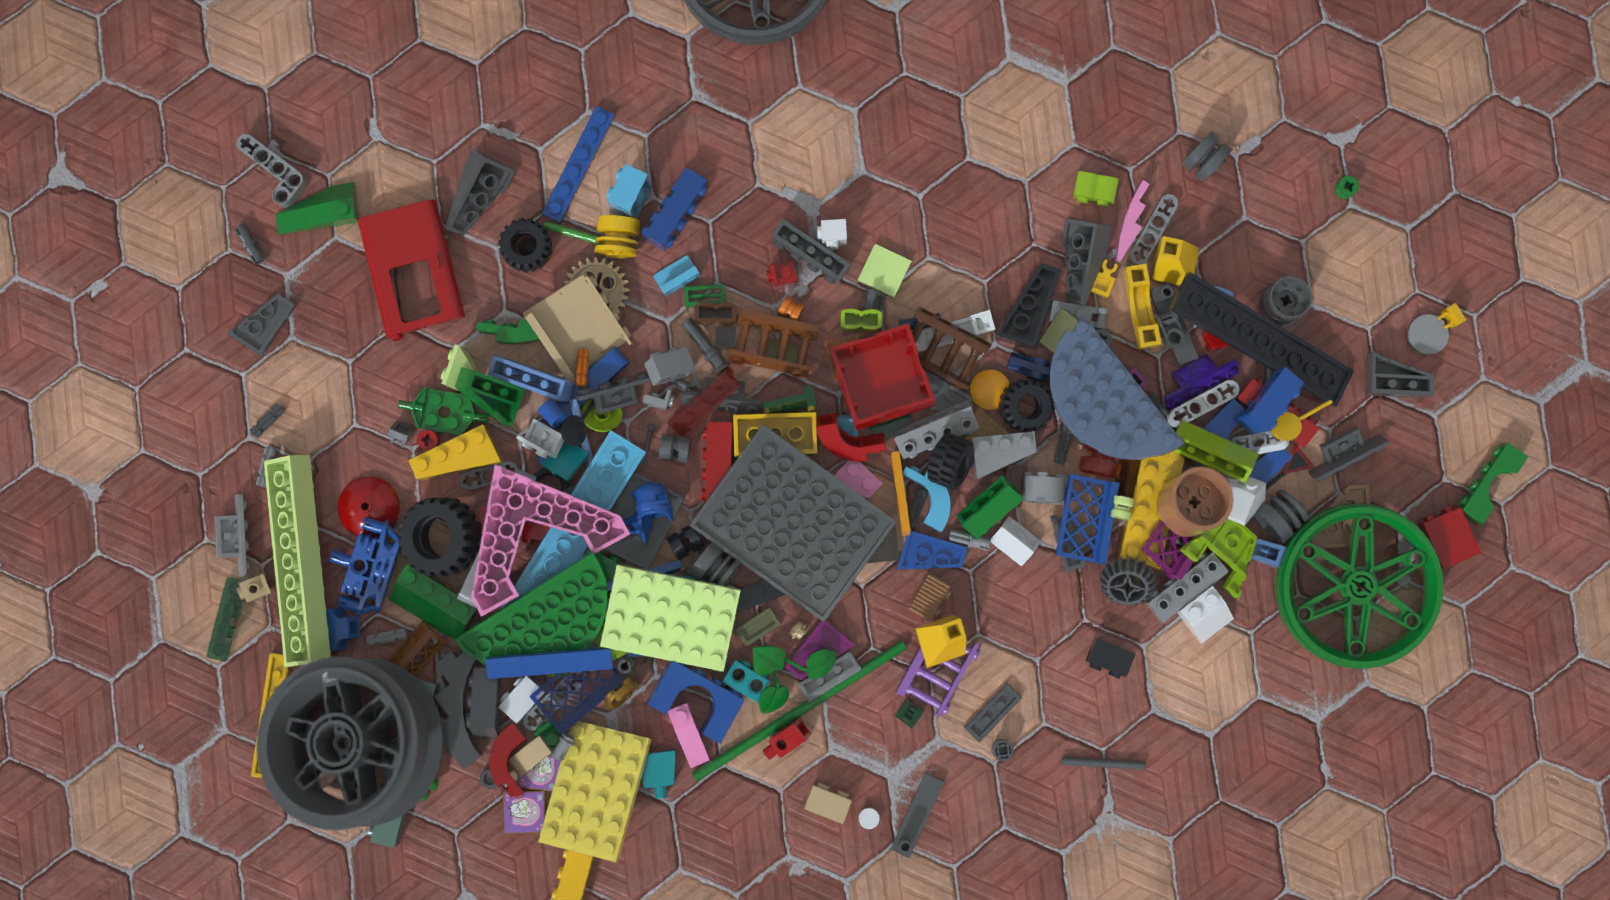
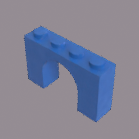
M1232 399L1202 429L1228 440L1230 432L1238 424L1234 418L1237 414L1239 416L1243 415L1246 410L1235 399ZM1285 449L1264 453L1256 460L1249 476L1267 483L1292 456Z
M668 661L646 703L667 714L676 696L684 688L698 685L708 689L712 696V709L700 732L721 744L745 701L740 696L742 693L732 687L730 690L724 688V683L714 677L712 680L704 677L706 673L696 667L694 670H691L687 667L688 664Z

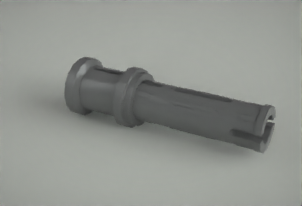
M693 318L688 319L682 324V327L705 355L704 360L709 362L715 369L716 375L721 374L730 367V362L725 361L720 354V349L710 343Z

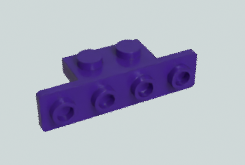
M1206 354L1172 372V378L1180 389L1164 397L1165 407L1167 410L1177 408L1183 402L1199 396L1200 393L1207 389L1216 387L1220 382L1233 378L1239 372L1238 362L1234 359L1217 368Z

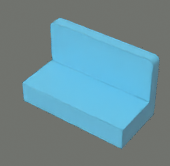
M686 255L656 273L653 277L666 297L698 278L700 273Z

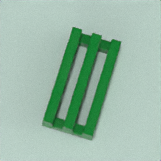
M725 284L684 286L685 308L695 307L696 304L701 302H709L715 305L726 302ZM721 289V293L688 294V291ZM721 297V300L689 302V299Z

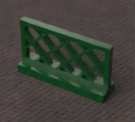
M812 385L803 386V394L763 402L766 414L784 413L806 408L807 412H816Z

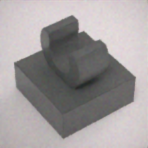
M869 289V292H863L862 295L867 297L865 304L860 303V306L866 310L874 309L882 312L886 295L873 289Z
M396 420L389 428L387 436L391 437L390 442L392 444L396 439L402 442L401 447L403 448L414 435L415 427Z

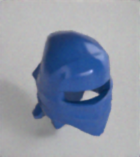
M647 482L637 487L631 493L636 502V511L624 519V524L626 526L632 524L630 526V534H640L641 541L644 544L648 542V533L652 525V519L666 515L671 522L674 520L673 507L667 497V488L661 483Z

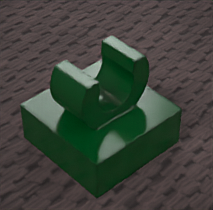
M907 699L895 716L910 728H913L924 711Z

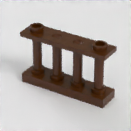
M919 306L913 316L917 319V324L912 332L915 343L925 326L930 325L935 328V334L923 357L918 355L921 366L952 382L955 388L968 390L971 382L966 380L978 356L982 355V353L987 355L992 343ZM947 334L953 337L954 342L940 367L930 360L941 338ZM966 344L972 347V352L958 376L948 371L960 346Z

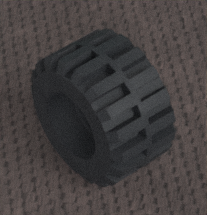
M519 218L517 222L515 220L511 221L510 226L506 225L504 232L501 231V240H498L499 251L510 267L517 271L522 270L528 273L529 270L532 272L536 271L538 267L541 269L544 266L543 263L549 261L548 256L552 254V241L546 229L539 222H534L529 218L527 220ZM523 235H532L537 240L534 252L527 256L516 254L514 245L517 239Z
M1017 380V382L1010 383V387H1006L1003 390L1005 394L1000 395L999 398L1002 399V403H999V408L1002 411L999 413L1004 417L1003 421L1009 424L1011 428L1025 432L1038 431L1040 427H1045L1047 425L1046 421L1052 419L1050 413H1054L1055 408H1052L1054 401L1050 398L1052 396L1051 391H1047V387L1041 385L1040 382L1032 380ZM1031 394L1035 399L1036 407L1032 415L1023 418L1018 412L1017 404L1023 395Z
M950 433L943 435L935 445L930 456L927 473L928 480L951 490L957 489L963 483L971 468L974 456L973 442Z

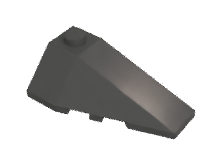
M473 149L464 165L445 228L464 236L478 221L480 214L486 207L490 208L493 204L492 201L499 193L502 194L507 189L516 171L491 156Z

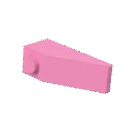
M687 702L669 709V717L690 768L710 761L689 703Z

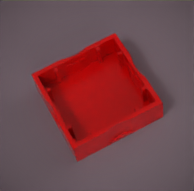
M909 323L880 332L870 338L857 339L830 348V357L855 431L934 406L935 398L926 372L920 364L918 349Z

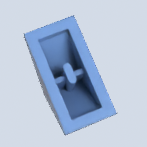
M1257 538L1252 559L1273 568L1280 567L1287 547Z

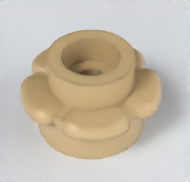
M799 620L789 630L792 639L796 637L800 639L807 632L805 629L806 623L803 624Z

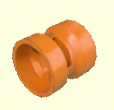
M786 296L777 314L789 316V319L798 320L805 306L801 303L795 304L792 298Z

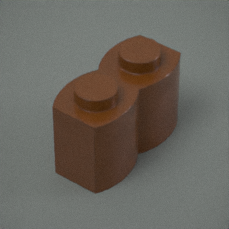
M701 302L695 305V321L697 324L704 326L715 323L723 326L734 325L737 323V307L729 302L717 305Z

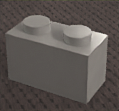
M673 347L663 354L661 351L655 352L644 363L653 386L687 377L696 370L687 347L681 349Z

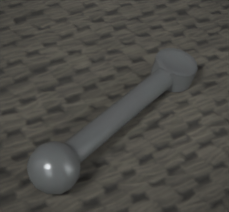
M649 424L647 427L648 435L644 448L646 453L640 461L642 466L648 463L646 459L652 432L655 430L653 424Z

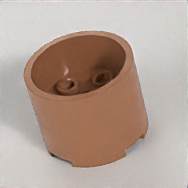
M1207 467L1191 468L1170 479L1163 486L1157 498V512L1160 520L1174 534L1183 537L1198 536L1220 526L1227 520L1233 508V492L1228 481L1219 472Z

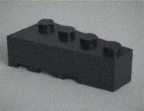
M1042 263L1039 265L1024 292L1020 295L1012 311L996 334L997 339L1036 351L1058 284L1061 269Z

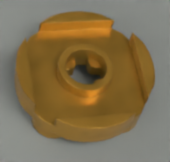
M629 676L621 683L623 686L619 690L613 689L605 696L604 706L609 712L612 711V708L616 709L632 696L631 691L634 688L638 690L641 687L636 678L633 679Z

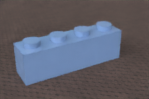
M493 355L488 371L489 376L558 401L569 402L575 385L574 381L505 356Z

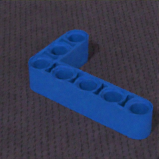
M614 347L588 371L587 384L584 388L590 387L595 389L598 388V384L607 381L611 382L628 366L630 361L617 347ZM574 385L570 399H573V394L579 393L578 390L582 388ZM551 398L537 410L556 430L561 428L566 417L573 415L570 401H554ZM592 398L582 401L578 400L580 409Z

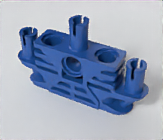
M366 516L361 529L381 534L380 537L376 536L373 538L372 534L366 535V532H361L358 535L352 555L336 551L335 549L331 553L332 557H330L329 562L348 567L341 592H348V595L351 596L356 594L355 597L361 598L359 601L341 594L337 607L356 612V617L362 613H369L375 610L376 614L380 613L401 549L398 540H401V535L399 536L387 519L384 523ZM388 535L396 541L395 544L387 542ZM378 543H380L377 555L375 556ZM357 560H362L365 563L363 570L356 566ZM372 562H374L371 573H365L371 568ZM368 581L365 593H363L366 582ZM372 599L376 601V604L369 605L367 601Z

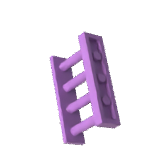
M974 642L972 647L966 644V654L968 655L962 665L953 660L941 663L958 672L952 683L924 668V665H922L924 657L920 647L895 692L904 697L905 693L908 695L910 693L937 708L936 716L945 715L951 705L948 701L971 659L975 661L980 653V649H978L980 644ZM915 675L918 677L920 675L946 689L947 693L942 702L916 688L914 683H912Z

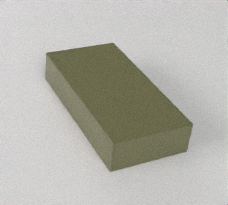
M769 607L735 629V631L747 647L781 624Z

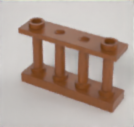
M739 308L737 323L741 324L742 328L737 349H729L728 360L737 365L748 364L789 373L797 378H808L810 366H805L810 341H817L820 325ZM752 326L762 330L756 355L744 352L749 330ZM772 331L782 334L776 359L764 357L769 334ZM792 335L802 339L797 363L784 361L789 339Z

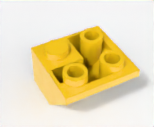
M1162 236L1158 242L1151 280L1180 286L1187 272L1194 274L1199 248L1184 240Z
M951 615L915 628L927 668L966 654V634L961 618Z

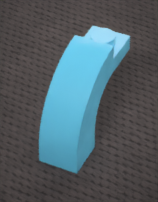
M914 466L906 467L902 473L903 476L924 487L930 497V509L923 524L941 533L950 514V497L947 488L929 481L928 470L923 476L920 469Z

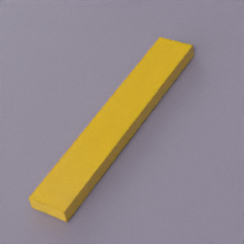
M270 652L260 719L275 689L289 676L290 666L285 667L284 656L280 653ZM256 738L251 776L262 778L258 764Z

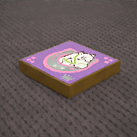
M549 755L522 777L518 774V786L520 788L552 792L561 763L560 759L557 760Z
M506 791L503 792L504 834L541 833L546 816V791H523L525 795L519 800L515 796L511 798Z

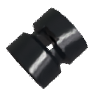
M689 525L682 528L680 534L675 532L666 537L678 560L689 556L690 551L696 552L704 547L695 529ZM688 537L691 543L686 546L683 539Z

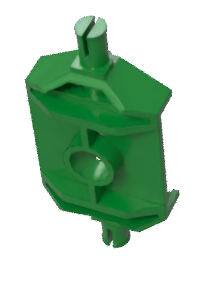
M424 387L414 401L399 400L400 404H398L399 409H407L412 412L417 428L462 435L470 429L474 422L488 423L489 415L476 412L473 401L464 394ZM442 407H449L450 415L446 418L440 416L439 412Z

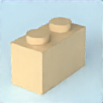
M820 782L817 785L813 784L804 809L843 824L852 802L849 794L841 790H837V793L829 790L830 786Z

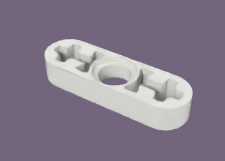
M1271 431L1235 437L1230 440L1257 454L1283 450L1290 442L1283 440L1276 442L1278 439ZM1258 440L1264 441V443L1259 447L1253 446L1254 443Z

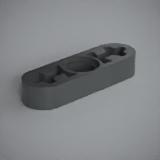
M510 461L495 464L505 469L510 465L511 468L515 469L513 471L515 473L519 469L515 463ZM495 465L463 473L459 480L461 487L466 490H475L491 486L492 481L487 482L484 479V473L488 470L494 471ZM480 472L479 477L482 484L479 485V481H474L472 486L469 487V484L464 483L467 480V476L470 475L471 478H477V473Z

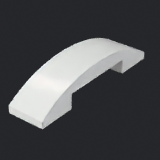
M991 310L951 322L976 336L996 330ZM930 327L922 330L916 342L918 353L926 351L935 334V328ZM947 334L943 336L937 348L953 344V337Z

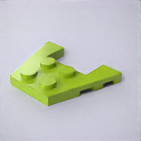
M1227 519L1220 526L1194 537L1180 551L1193 562L1199 560L1207 547L1233 569L1222 588L1233 598L1239 599L1242 593L1240 591L1242 581L1245 582L1247 576L1245 573L1248 562H1251L1258 537L1245 525Z

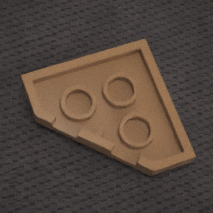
M1369 484L1346 486L1326 509L1351 503L1370 504ZM1362 518L1359 526L1361 529H1364L1367 522ZM1353 519L1343 520L1328 526L1314 536L1310 543L1321 549L1349 547ZM1364 536L1359 537L1358 547H1364Z

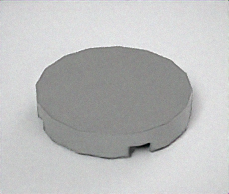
M1431 314L1421 315L1408 326L1407 341L1410 347L1418 354H1436L1443 350L1448 343V328H1443L1446 324L1442 319L1438 320V316Z

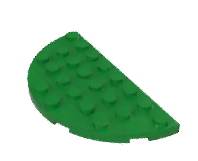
M594 550L455 637L454 641L466 654L484 663L485 666L486 657L588 649L602 627L608 602L605 573Z

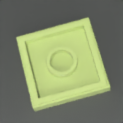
M875 244L857 281L895 298L912 261Z

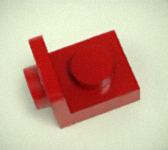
M793 261L777 265L769 264L770 270L766 272L768 281L773 282L774 287L798 282Z

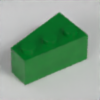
M461 367L455 385L460 392L499 424L508 427L513 426L525 388Z

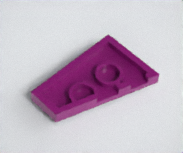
M825 620L817 625L790 660L806 667L808 657L816 650H835L837 656L855 646V644ZM786 663L784 666L800 680L807 676L808 671H803L789 663Z

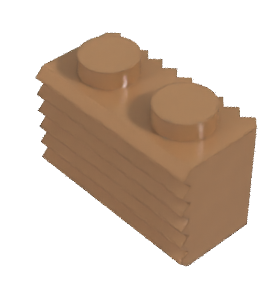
M928 573L908 609L928 621H931L932 618L936 620L941 611L939 608L942 600L946 602L952 592L949 590L951 585Z

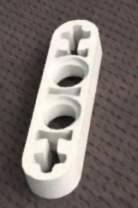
M1232 380L1225 381L1169 412L1167 416L1168 423L1172 427L1178 428L1182 420L1190 422L1235 398L1239 394V385ZM1227 387L1233 388V391H1231V393H1227L1223 396L1221 395V392L1226 390ZM1208 394L1216 396L1217 402L1215 405L1207 401ZM1192 403H1196L1199 406L1200 411L1198 414L1190 411ZM1185 412L1186 416L1182 417L1180 422L1179 420H1174L1173 417Z

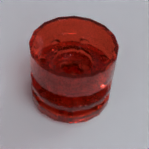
M1089 445L1082 446L1083 450L1091 454L1090 456H1080L1079 471L1103 477L1121 478L1123 464L1115 461V457L1097 452L1098 450Z

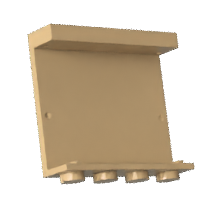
M585 272L523 312L524 317L565 378L571 381L576 380L579 349L589 350V367L604 357L614 347L618 348L625 342L629 345L632 344L629 340L630 332L626 326L621 328L618 323L620 317L614 309L610 311L607 306L610 303L603 292L601 294L598 293L596 287L599 285L592 275L588 277Z

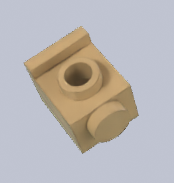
M262 573L239 581V587L236 588L240 599H245L246 602L271 593ZM252 585H255L257 587V590L254 593H251L249 591V588Z

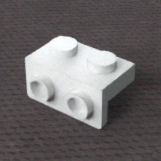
M533 419L525 437L521 435L516 437V439L522 441L521 445L529 450L536 449L535 454L543 458H547V456L556 458L564 443L560 432L536 419Z

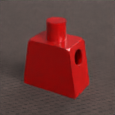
M799 717L775 734L769 740L770 745L765 747L763 752L769 760L776 755L782 758L810 737L811 732Z

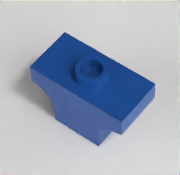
M343 608L326 609L330 650L347 649L351 639L360 637L359 617L347 616Z

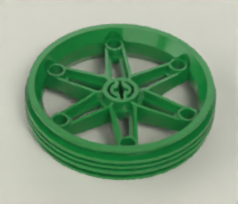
M1363 503L1338 505L1312 516L1287 541L1285 545L1287 549L1281 565L1276 568V602L1288 631L1311 654L1334 665L1346 668H1375L1404 657L1415 649L1431 631L1442 605V569L1435 549L1429 539L1416 524L1405 516L1378 505ZM1362 518L1367 522L1364 529H1361L1359 526ZM1353 519L1346 562L1310 543L1314 536L1328 526L1343 520ZM1373 520L1382 522L1398 531L1411 544L1413 549L1374 564ZM1360 536H1364L1365 567L1355 566ZM1306 546H1309L1311 553L1305 557L1303 550ZM1416 553L1418 560L1413 564L1411 556ZM1319 556L1345 570L1340 579L1316 561ZM1300 557L1333 584L1295 606L1293 576ZM1399 562L1403 563L1404 566L1380 581H1378L1374 574ZM1421 566L1424 576V593L1421 607L1417 614L1386 590L1385 587ZM1352 581L1359 582L1360 586H1362V588L1366 591L1358 589L1356 584ZM1338 590L1340 591L1344 599L1315 610L1313 605ZM1377 592L1401 610L1399 615L1372 601ZM1353 605H1362L1358 636L1353 635ZM1302 608H1305L1307 610L1306 617L1301 619L1299 617V611ZM1343 608L1344 651L1333 649L1322 643L1307 629L1304 623ZM1371 609L1407 629L1403 635L1389 645L1374 651L1365 652ZM1412 615L1414 621L1408 626L1407 618ZM1353 643L1358 644V650L1355 653L1351 652V645Z

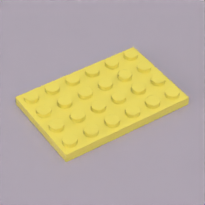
M572 720L569 735L575 738V744L569 748L564 760L560 763L538 842L618 863L652 739Z

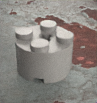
M1024 472L1022 501L1062 505L1065 475L1053 474L1052 477L1050 473L1037 472L1036 476V473Z

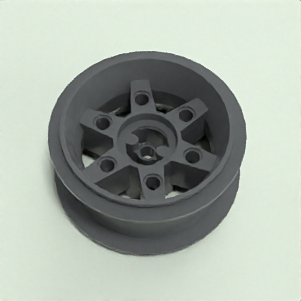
M329 657L310 662L295 670L281 682L271 695L262 713L257 732L258 764L269 793L276 803L290 816L308 826L323 830L339 831L356 827L381 825L406 814L418 804L429 790L440 767L443 753L442 722L438 708L428 690L412 673L403 667L389 661L373 658ZM357 685L367 687L379 695L363 708ZM324 696L326 715L319 719L309 717L315 704ZM395 720H397L399 727L400 745L387 740L385 732ZM345 738L349 741L347 748L344 745ZM304 742H307V752L310 758L308 763L305 758ZM390 753L395 755L393 760L390 757ZM375 766L395 769L390 779L377 791ZM337 777L344 800L333 797L323 791Z

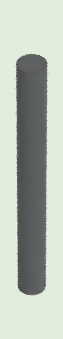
M1062 757L1061 759L1062 765L1145 770V761Z

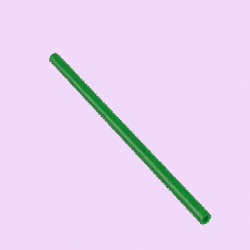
M901 640L860 666V671L813 701L808 702L806 700L692 772L695 780L699 781L899 655L907 647Z

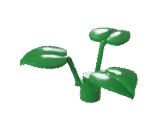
M753 647L754 671L761 676L772 673L775 681V686H767L760 695V712L768 714L776 711L789 698L788 688L780 686L775 671H779L784 667L785 661L803 671H808L807 676L810 679H819L828 674L833 668L837 652L829 649L816 650L808 657L806 667L788 659L785 651L780 647Z

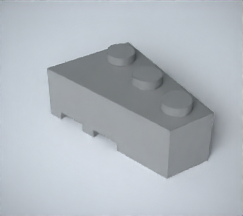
M1034 431L972 438L975 480L1036 453Z

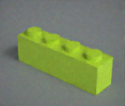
M1184 420L1181 421L1176 433L1184 444L1174 450L1175 452L1246 483L1259 454Z

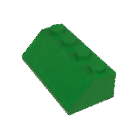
M406 564L396 580L389 597L390 601L452 639L465 632L478 613L477 608L457 599L459 593L433 577L416 572L415 567H410L408 564Z

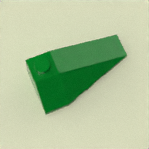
M354 183L333 185L277 213L278 234L283 235L358 223L359 214Z

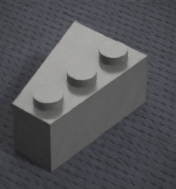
M1371 352L1366 355L1365 395L1428 398L1434 396V375Z

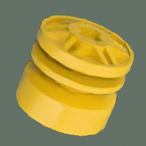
M618 215L598 216L596 230L605 234V236L596 238V243L602 245L595 246V253L617 259L637 257L638 251L633 247H637L638 242L630 239V237L639 235L640 220Z

